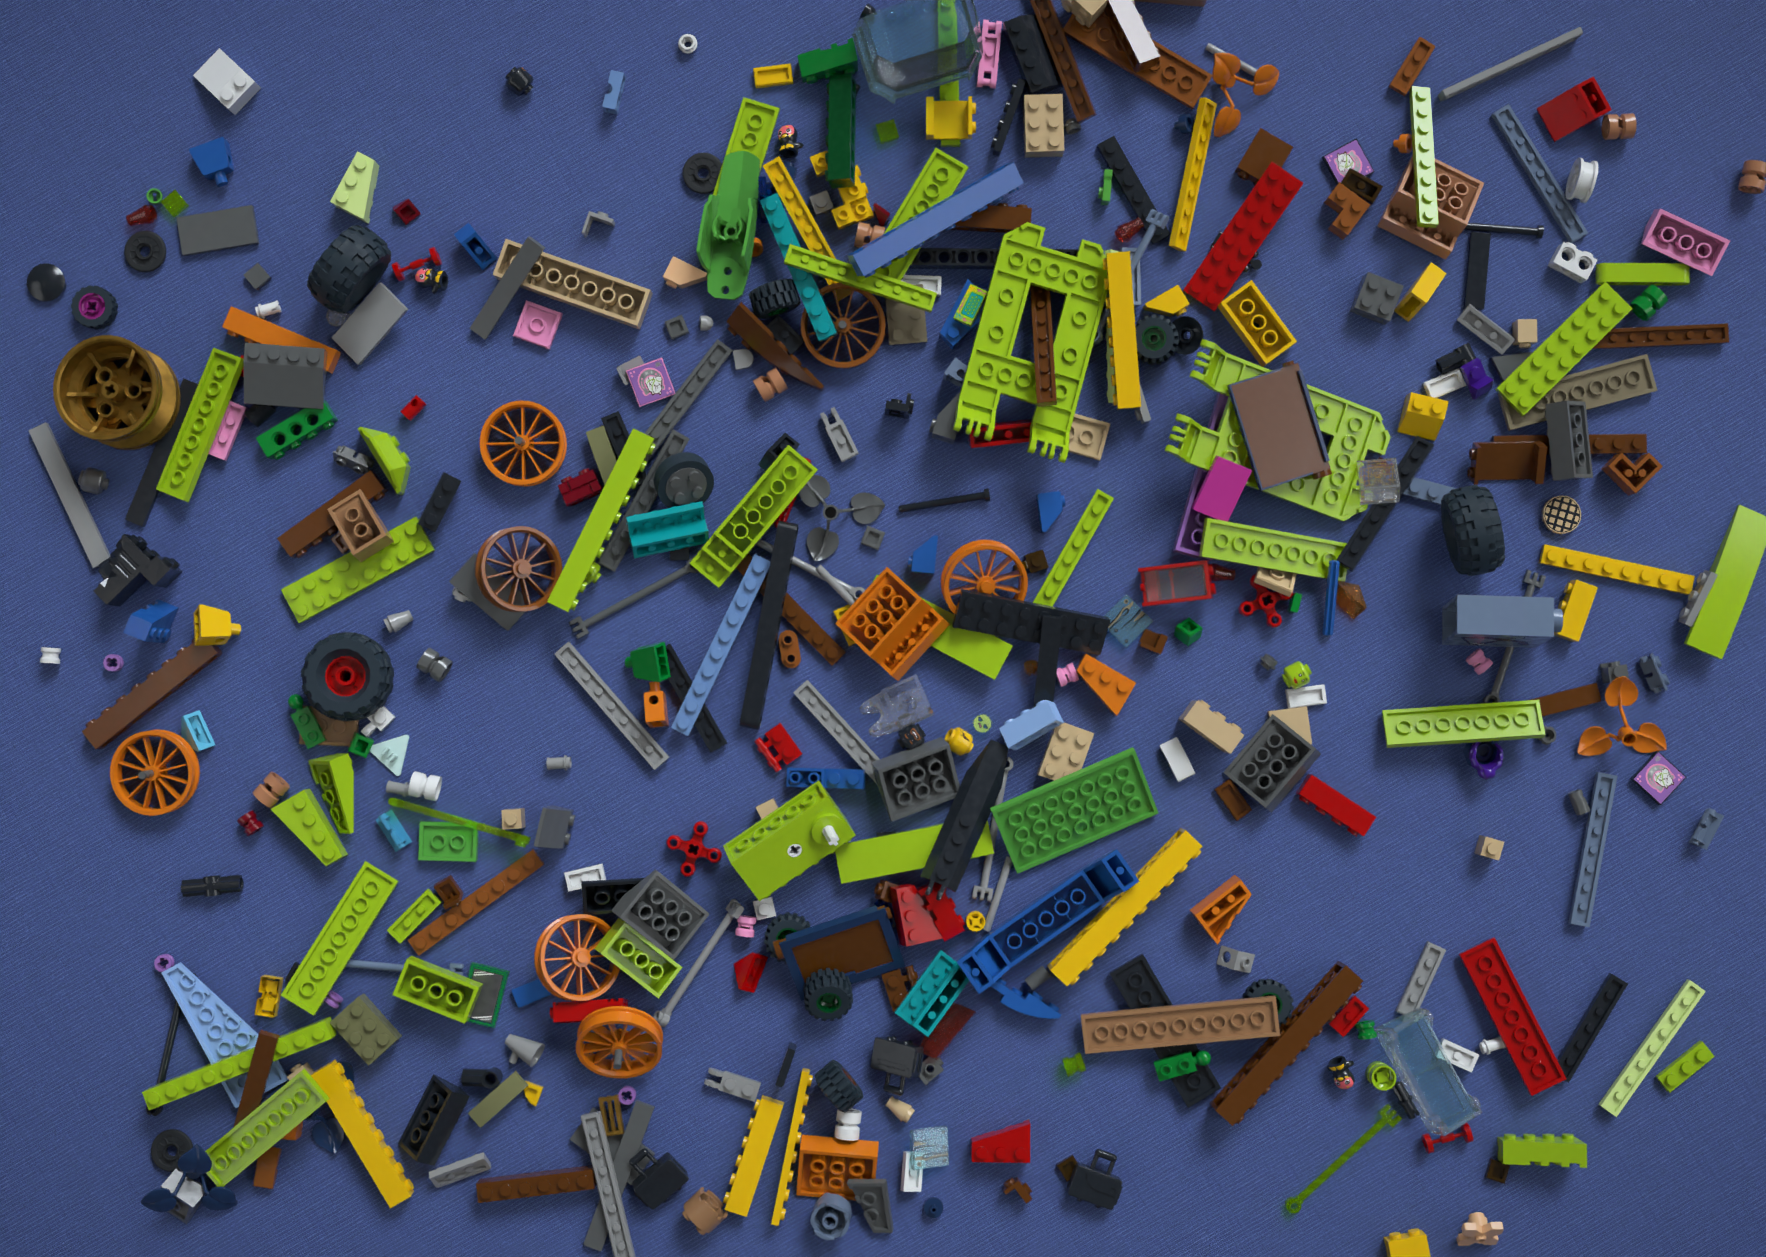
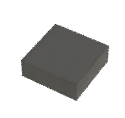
M259 263L244 274V277L256 290H259L272 279Z
M682 315L664 322L672 340L689 334Z
M867 526L861 544L879 550L885 532Z

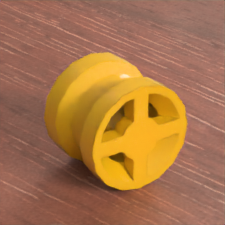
M979 911L970 912L966 917L967 927L976 932L982 930L985 926L983 914Z

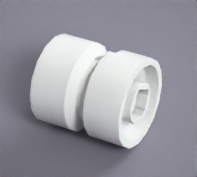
M413 772L409 783L408 795L417 798L424 795V798L427 800L437 801L442 786V777L430 775L427 778L424 773Z
M837 1109L836 1121L839 1124L835 1125L834 1137L849 1141L859 1140L860 1128L857 1125L861 1123L862 1111L849 1109L844 1113Z

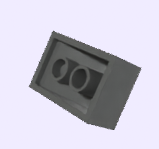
M960 392L938 414L937 419L933 418L929 431L932 433V438L954 444L957 431L953 430Z
M554 805L543 807L534 846L563 849L566 845H569L571 839L569 829L570 826L574 825L576 815H573L574 810Z

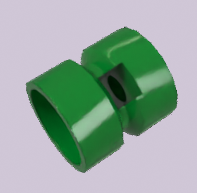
M1649 285L1641 293L1642 296H1637L1630 303V306L1637 317L1643 321H1648L1656 314V310H1660L1668 302L1665 293L1657 286Z

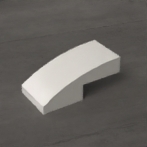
M1177 737L1160 745V749L1178 782L1195 774Z

